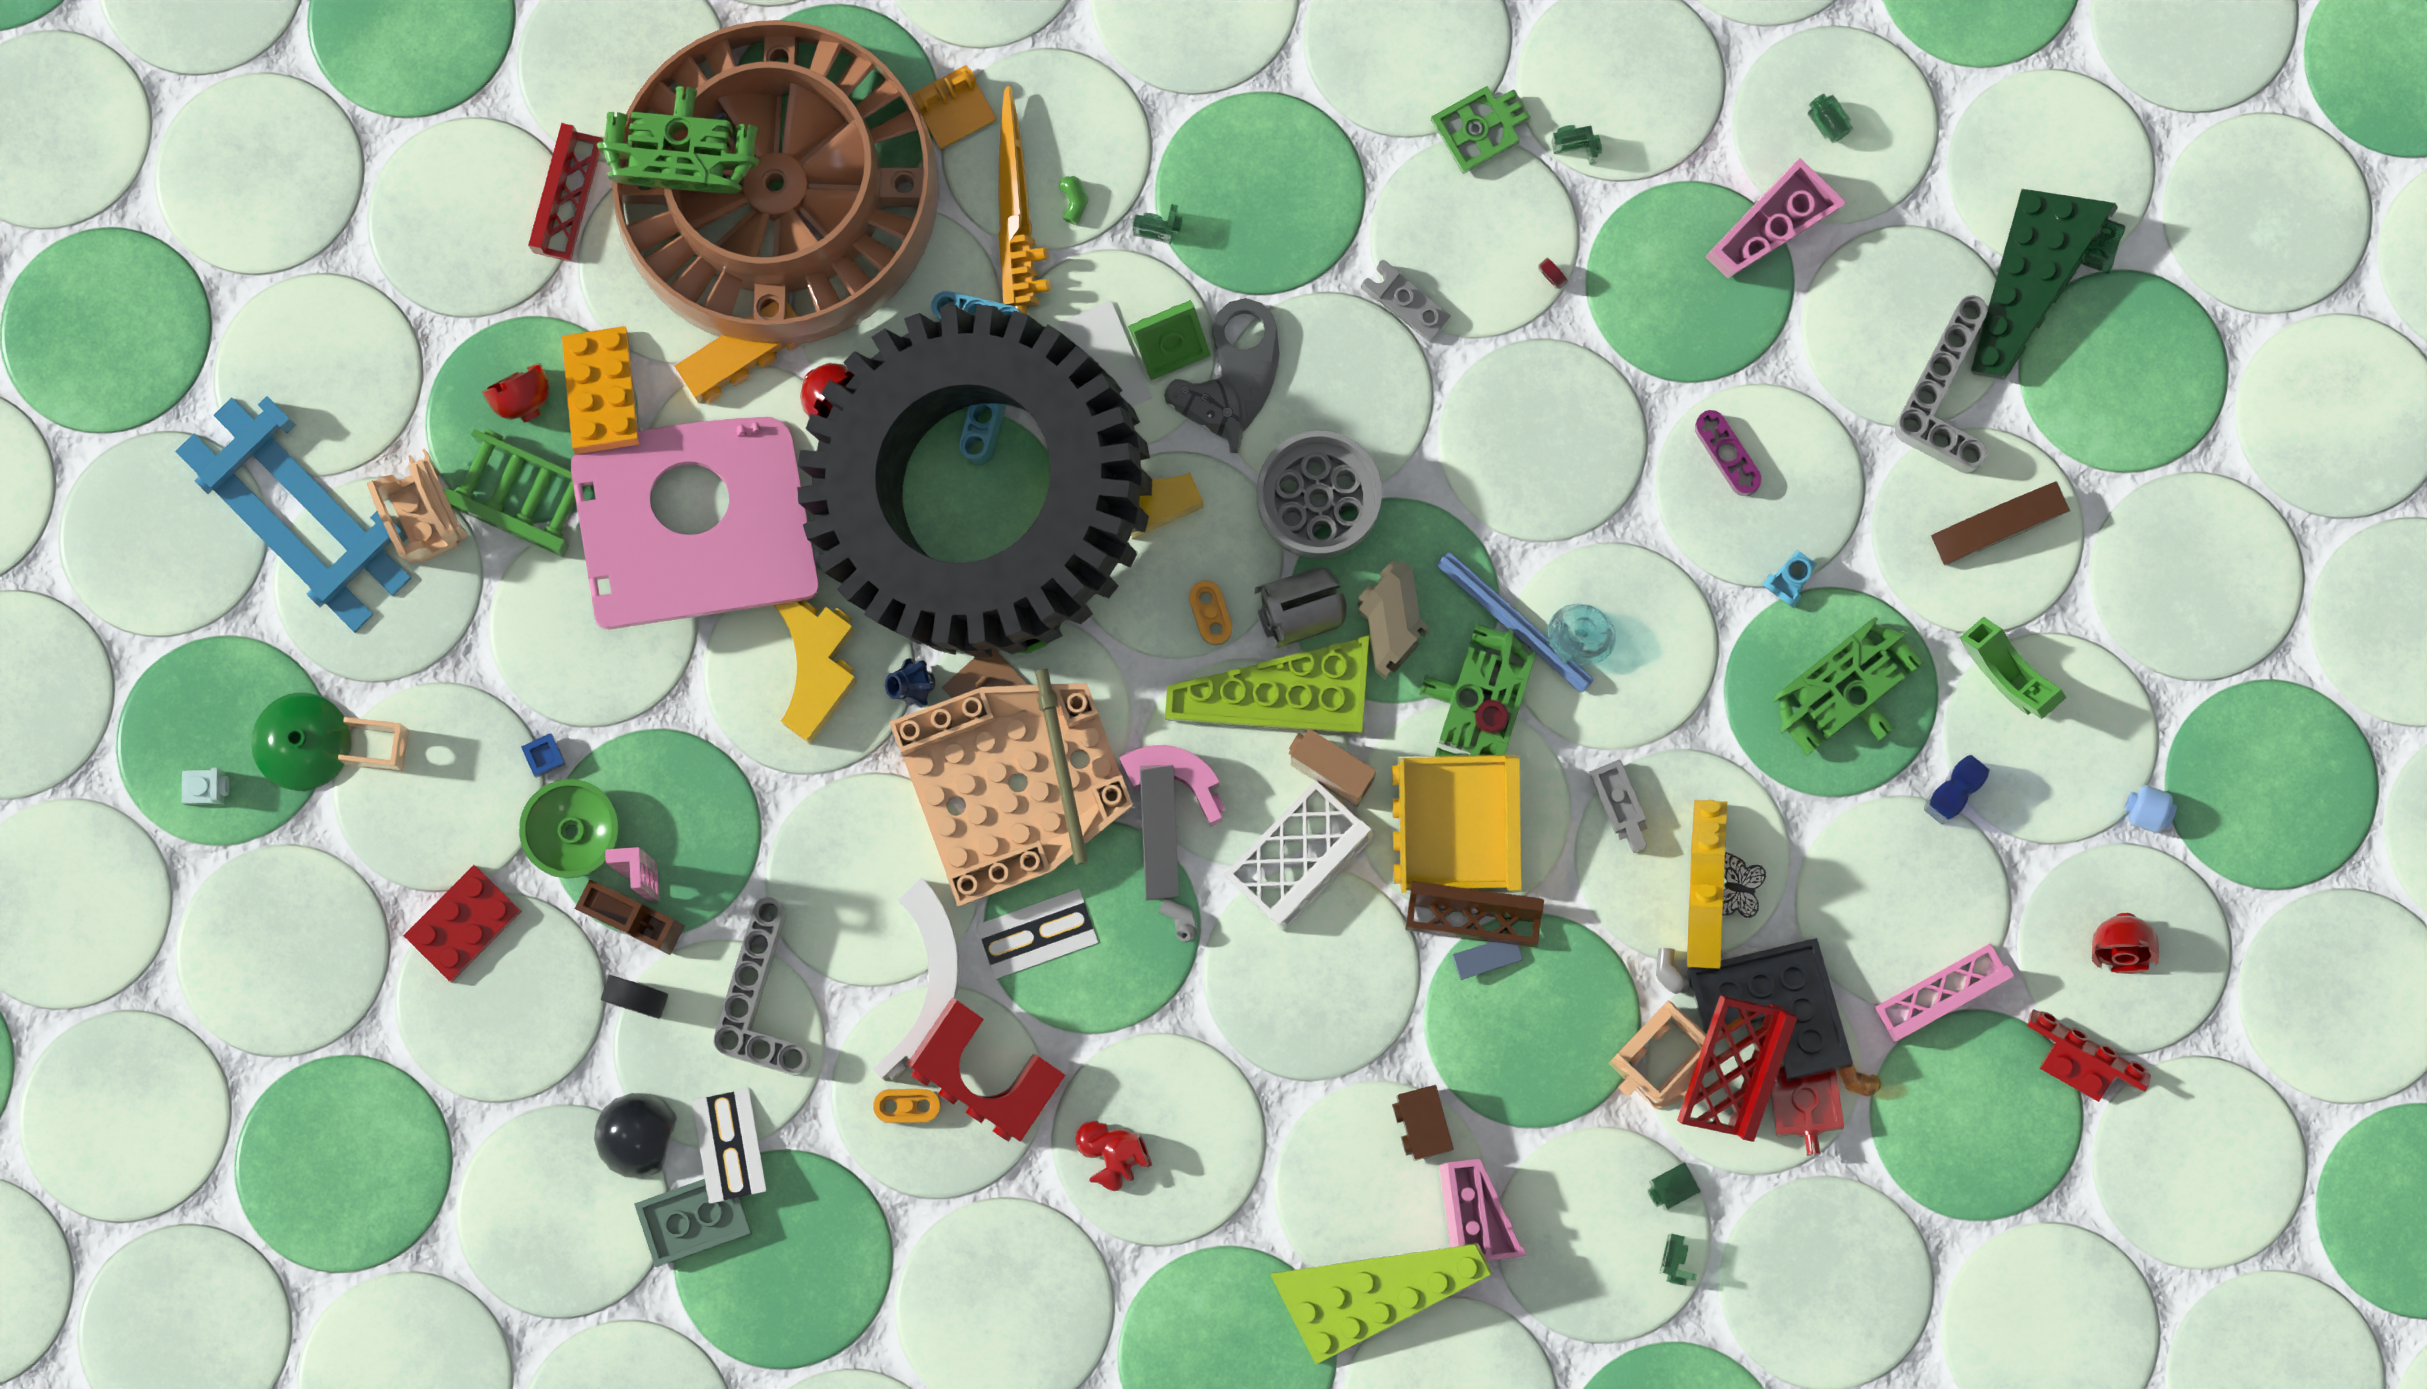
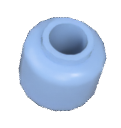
M2148 785L2142 786L2137 793L2131 791L2124 810L2129 811L2128 818L2132 825L2153 833H2158L2163 828L2168 829L2177 809V805L2173 804L2171 794Z

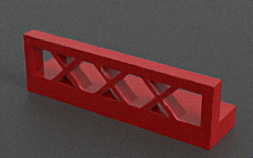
M561 123L528 243L534 254L571 262L600 156L597 143L604 141L601 137L577 132L574 125ZM577 141L594 144L591 155L579 162L574 155ZM573 158L576 164L570 167ZM588 165L587 171L585 173L582 167ZM580 170L585 178L583 186L570 192L566 186L567 176ZM565 189L568 195L562 197L563 191ZM578 195H580L579 201H578V204H577V202H576V200H575L574 198L577 197ZM571 200L576 207L575 216L562 223L557 215L558 209L561 205ZM555 220H557L559 225L554 228ZM572 225L569 234L566 228ZM563 230L568 238L565 252L548 248L551 237Z

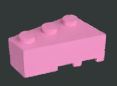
M1472 1159L1439 1165L1450 1247L1478 1243L1487 1261L1527 1256L1512 1230L1509 1218L1506 1217L1499 1203L1498 1195L1481 1160Z

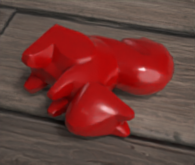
M1097 1120L1082 1124L1076 1132L1075 1138L1078 1151L1088 1158L1103 1156L1106 1168L1091 1176L1089 1179L1091 1183H1099L1106 1189L1116 1192L1122 1188V1175L1127 1181L1134 1180L1131 1169L1137 1164L1142 1167L1152 1166L1145 1142L1139 1133H1132L1124 1129L1108 1131L1107 1124L1099 1123Z

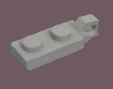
M1619 759L1590 771L1589 775L1619 840L1627 838L1633 853L1646 849L1647 844L1641 831L1648 829L1645 823L1646 817L1621 760Z

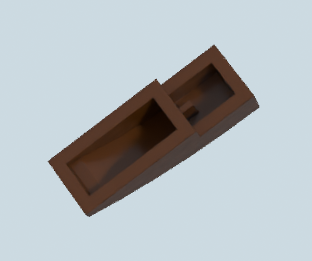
M590 879L574 908L668 955H671L685 927L680 922Z

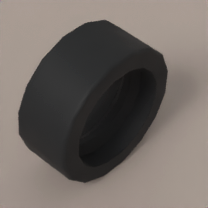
M609 975L601 1000L660 1019L668 993Z

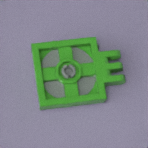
M1485 86L1431 116L1433 125L1463 174L1519 144L1520 139L1513 128L1526 122L1531 117L1527 111L1518 116L1514 115V113L1524 107L1521 100L1510 106L1508 105V102L1518 96L1515 90H1511L1495 99L1488 86Z

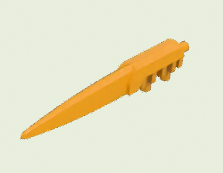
M1009 85L1005 88L1003 97L998 168L1000 227L998 236L1003 303L1017 308L1021 313L1027 314V308L1040 305L1039 299L1036 298L1037 293L1051 291L1049 279L1034 280V278H1038V271L1034 270L1033 262L1048 260L1049 252L1046 247L1032 249L1033 246H1036L1035 239L1030 236L1032 234V224L1029 219L1024 157L1013 92Z

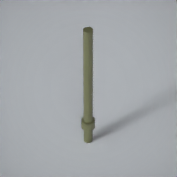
M1040 669L1035 671L1040 696L1037 697L1039 710L1044 713L1075 865H1082L1088 863L1056 710V708H1059L1057 694L1052 691L1048 669Z

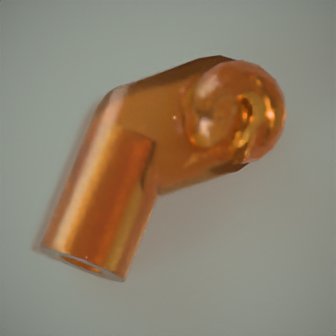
M1854 1064L1852 1067L1838 1070L1845 1087L1851 1092L1863 1096H1872L1881 1088V1080L1877 1075L1872 1074L1869 1076L1856 1071Z

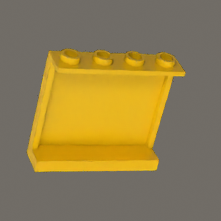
M1518 754L1398 757V765H1392V785H1398L1399 798L1392 799L1393 818H1399V831H1393V851H1400V864H1394V884H1400L1401 893L1411 890L1412 881L1460 888H1507L1508 891H1520L1521 825L1520 758Z

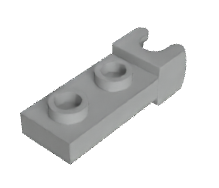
M1380 260L1377 271L1383 276L1384 281L1376 283L1367 278L1361 284L1362 290L1374 300L1383 304L1430 342L1451 315L1400 275V272L1387 261Z

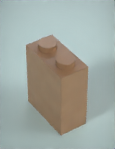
M1308 729L1305 735L1299 732L1289 747L1291 766L1358 807L1375 780V769L1311 729Z

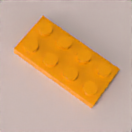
M626 326L562 336L574 454L640 445L629 337Z

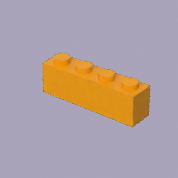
M787 301L786 319L798 317ZM772 302L762 309V314L766 317L775 316L779 312V305L776 302ZM721 335L674 367L697 402L700 403L704 400L708 404L723 394L721 388L731 382L734 386L741 384L750 377L749 370L757 365L765 368L777 359L776 353L785 347L789 351L793 350L801 344L795 345L793 343L782 346L781 342H752Z

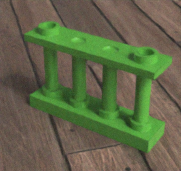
M485 428L482 433L474 429L471 435L477 442L481 443V446L461 488L457 487L456 491L448 488L444 490L451 507L564 558L569 545L562 539L564 534L561 531L576 502L571 471L503 442V436ZM495 449L511 456L491 500H486L484 505L473 500L475 497L473 491ZM524 462L540 469V472L520 514L516 513L515 517H511L503 513L505 508L502 505ZM552 475L570 482L550 526H546L543 531L532 526L534 521L531 519ZM593 485L582 486L583 489L595 493Z

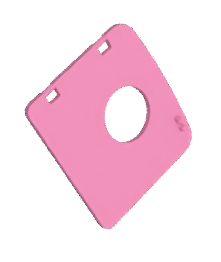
M772 417L735 418L638 431L640 445L574 454L571 459V474L594 616L599 627L611 630L811 599L817 594L818 578L812 545L807 540L803 524L807 523L805 508L798 503L797 487H801L793 439L789 428L782 421ZM682 465H698L713 471L721 478L728 490L729 505L724 517L716 526L703 533L686 535L669 530L657 520L650 504L651 492L657 480L668 470ZM593 485L596 499L584 501L582 486ZM609 578L611 594L600 595L597 580Z

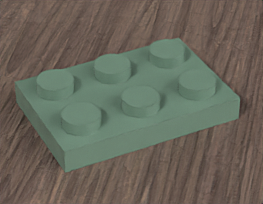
M705 1179L634 1203L655 1267L666 1265L752 1234L740 1197L709 1204Z

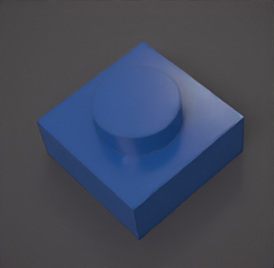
M552 733L521 746L535 778L566 765Z

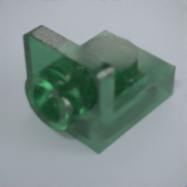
M1171 204L1167 221L1162 220L1161 216L1153 213H1144L1143 216L1135 214L1133 235L1171 244L1173 234L1179 235L1183 216L1178 215V205Z
M1685 1162L1650 1180L1651 1188L1647 1190L1656 1207L1662 1206L1664 1211L1701 1192Z
M1671 1233L1667 1236L1659 1274L1667 1275L1666 1282L1686 1286L1687 1280L1696 1281L1697 1274L1678 1270L1679 1264H1685L1688 1245L1683 1244L1685 1236Z

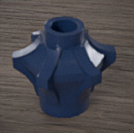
M911 658L904 660L901 668L894 673H890L885 680V689L891 699H902L908 706L915 703L920 708L928 705V694L935 687V677L932 672L927 671V663L924 660L913 663Z

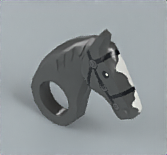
M1247 298L1231 301L1217 313L1212 327L1221 366V377L1194 384L1186 380L1175 379L1167 386L1164 394L1166 404L1170 408L1205 430L1227 439L1231 453H1238L1242 433L1262 410L1274 384L1279 363V344L1274 315L1262 303ZM1250 314L1260 320L1265 333L1257 346L1245 350L1238 349L1229 343L1225 336V327L1234 316Z

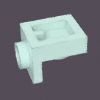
M219 768L182 771V804H224V796L229 794L230 787L229 778L225 776V771Z

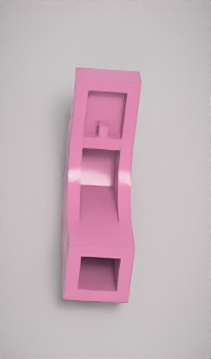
M1153 745L1136 749L1119 757L1120 763L1134 791L1141 788L1140 766L1173 765L1174 780L1183 783L1194 793L1210 827L1222 822L1220 813L1225 811V808L1218 794L1211 795L1210 793L1211 790L1220 786V782L1212 769L1198 756L1174 746Z

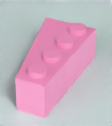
M1799 158L1707 253L1705 258L1729 279L1831 215L1847 202Z

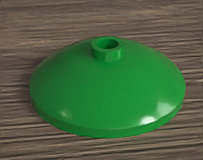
M292 693L278 698L263 710L254 725L251 747L255 763L266 778L285 789L306 791L325 785L342 770L345 764L338 760V756L349 755L351 734L349 726L344 723V715L332 702L312 693ZM295 733H300V742L297 744H292V735Z

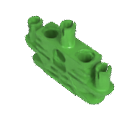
M684 86L676 87L674 115L642 112L631 113L633 123H630L629 130L632 135H628L627 144L624 143V135L628 116L617 112V117H615L614 112H608L604 142L597 143V147L605 155L607 164L611 167L612 171L608 172V177L614 182L647 187L735 194L739 193L742 189L738 185L740 180L746 176L750 169L757 167L760 162L758 158L754 157L758 127L748 124L747 130L745 129V124L737 125L735 154H731L729 148L732 143L730 136H733V128L730 122L727 120L693 117L697 90L687 87L686 91H684ZM680 130L688 131L685 139L681 141L673 140L676 132ZM620 159L628 160V167L621 168ZM724 170L734 171L730 179L723 178Z
M1874 617L1786 686L1773 698L1774 702L1779 701L1781 707L1780 715L1783 726L1780 728L1781 734L1788 731L1805 752L1806 756L1823 742L1819 740L1802 719L1804 716L1810 722L1815 721L1817 723L1815 728L1818 732L1823 730L1825 734L1822 737L1825 741L1857 716H1860L1877 737L1878 741L1889 734L1895 727L1892 726L1874 703L1899 684L1906 676L1903 672L1900 674L1896 672L1898 666L1895 663L1891 665L1888 662L1891 657L1886 651L1889 650L1908 675L1925 662L1904 638L1908 632L1904 630L1897 632L1888 627H1882L1876 624L1878 618ZM1870 631L1885 641L1875 646L1866 634ZM1876 655L1879 660L1863 672L1860 667ZM1851 675L1855 681L1849 683L1840 693L1836 687ZM1849 691H1860L1864 695V704H1853L1849 699ZM1827 694L1830 699L1813 711L1811 706ZM1794 695L1802 705L1795 713L1793 708L1790 707L1788 696Z
M1476 623L1470 643L1498 650L1501 654L1500 656L1495 654L1486 656V651L1480 650L1477 653L1474 652L1475 648L1469 646L1457 685L1425 675L1419 695L1450 704L1439 744L1444 745L1447 742L1451 743L1450 747L1452 748L1460 746L1462 747L1461 750L1470 753L1469 755H1479L1480 753L1485 755H1505L1536 656L1534 650L1530 654L1523 648V644L1513 636L1514 631L1510 627L1508 632L1505 633ZM1510 652L1518 655L1525 662L1523 667L1509 663ZM1496 663L1500 665L1495 685L1492 686L1489 685ZM1465 691L1472 692L1476 696L1477 704L1473 707H1465L1460 703L1459 695ZM1483 693L1491 695L1490 700L1499 701L1506 707L1509 716L1505 728L1496 734H1487L1480 730L1476 746H1472L1470 743L1476 727L1475 712L1479 705L1483 703ZM1437 747L1435 756H1458V754Z

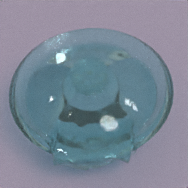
M1586 604L1564 606L1552 616L1549 622V639L1547 643L1564 665L1568 662L1579 665L1599 663L1605 660L1615 647L1616 632L1612 622L1602 611Z

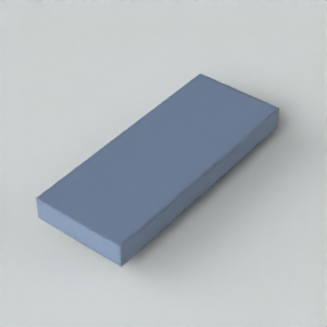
M1490 942L1452 955L1460 980L1523 960L1518 945Z

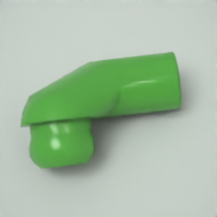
M1066 176L1062 178L1059 185L1060 190L1067 195L1070 201L1063 219L1070 224L1077 225L1088 203V196L1079 178Z

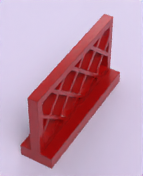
M1720 995L1677 1121L1683 1125L1737 1135L1743 1140L1754 1142L1798 1017L1782 1006L1774 1004L1767 1006ZM1728 1006L1737 1008L1741 1017L1726 1025L1724 1018ZM1761 1013L1766 1014L1763 1026L1754 1032L1750 1020ZM1745 1025L1749 1036L1735 1044L1730 1033ZM1725 1037L1730 1048L1716 1057L1713 1052L1715 1044ZM1753 1043L1755 1049L1752 1057L1743 1063L1739 1052ZM1734 1056L1738 1067L1724 1075L1720 1064ZM1714 1069L1719 1079L1705 1088L1702 1083L1704 1075ZM1742 1075L1744 1080L1741 1089L1732 1094L1728 1083ZM1723 1087L1727 1098L1713 1107L1709 1096ZM1704 1100L1708 1111L1697 1118L1690 1117L1694 1105ZM1731 1106L1733 1112L1729 1123H1721L1717 1114Z

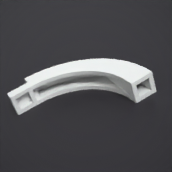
M923 877L909 888L898 901L912 916L923 937L929 966L928 988L921 1012L913 1027L903 1040L872 1068L883 1080L887 1077H890L892 1080L895 1079L907 1067L904 1061L912 1057L951 998L956 1000L958 994L960 965L957 940L945 908Z

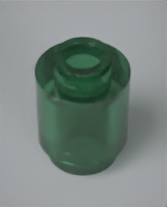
M1825 93L1821 94L1809 104L1811 109L1807 113L1823 137L1825 139L1829 138L1832 144L1844 138L1854 129L1850 124L1851 118L1834 95L1827 97Z

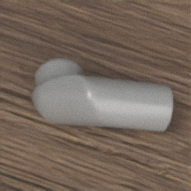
M1165 898L1159 913L1174 919L1177 938L1185 943L1195 939L1198 927L1193 911Z
M1658 948L1657 979L1669 992L1675 994L1687 992L1690 988V980L1674 967L1675 949Z

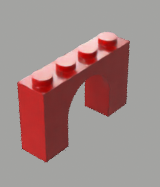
M951 998L906 1064L914 1070L911 1076L925 1086H928L930 1081L941 1088L938 1095L953 1105L959 1100L968 1106L965 1113L981 1124L984 1119H987L996 1125L992 1131L1007 1142L1012 1137L1021 1142L1065 1077V1074L1039 1056L1032 1054L1015 1081L1005 1091L993 1096H980L972 1093L961 1078L960 1058L964 1048L984 1018L959 1001Z

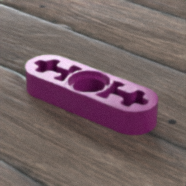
M1707 410L1701 413L1695 423V432L1736 494L1740 496L1754 494L1761 484V474L1721 413L1715 410ZM1705 419L1718 423L1715 431L1719 437L1723 433L1727 435V437L1719 440L1715 446L1711 444L1716 439L1711 430L1705 432L1702 429L1705 425ZM1723 445L1733 446L1737 451V458L1731 462L1722 460L1719 456L1720 447ZM1741 460L1745 463L1740 468L1745 476L1752 475L1754 478L1750 488L1746 484L1742 486L1738 484L1741 475L1737 469L1733 473H1730L1728 470L1736 467Z

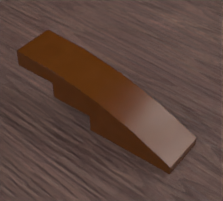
M2055 481L1932 534L1931 537L1943 564L1949 565L2008 538L2012 539L2071 510L2058 482Z

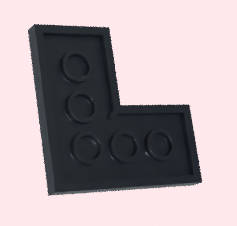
M1817 938L1721 960L1720 969L1688 968L1687 973L1703 1031L1706 1034L1720 995L1767 1006L1774 1004L1782 1006L1798 1017L1782 1061L1787 1082L1852 1067V1057ZM1728 1006L1724 1018L1726 1025L1741 1017L1737 1008ZM1761 1013L1750 1020V1023L1765 1020L1766 1014Z

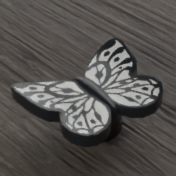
M1725 852L1724 877L1727 882L1724 884L1723 916L1732 915L1738 910L1743 917L1752 918L1759 911V901L1754 894L1756 892L1755 889L1765 882L1767 877L1766 870L1761 865L1747 867L1743 859Z

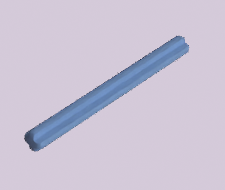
M1448 552L1439 560L1437 564L1439 569L1507 629L1510 627L1516 637L1532 651L1534 650L1541 659L1575 689L1582 693L1592 684L1593 677L1456 556Z

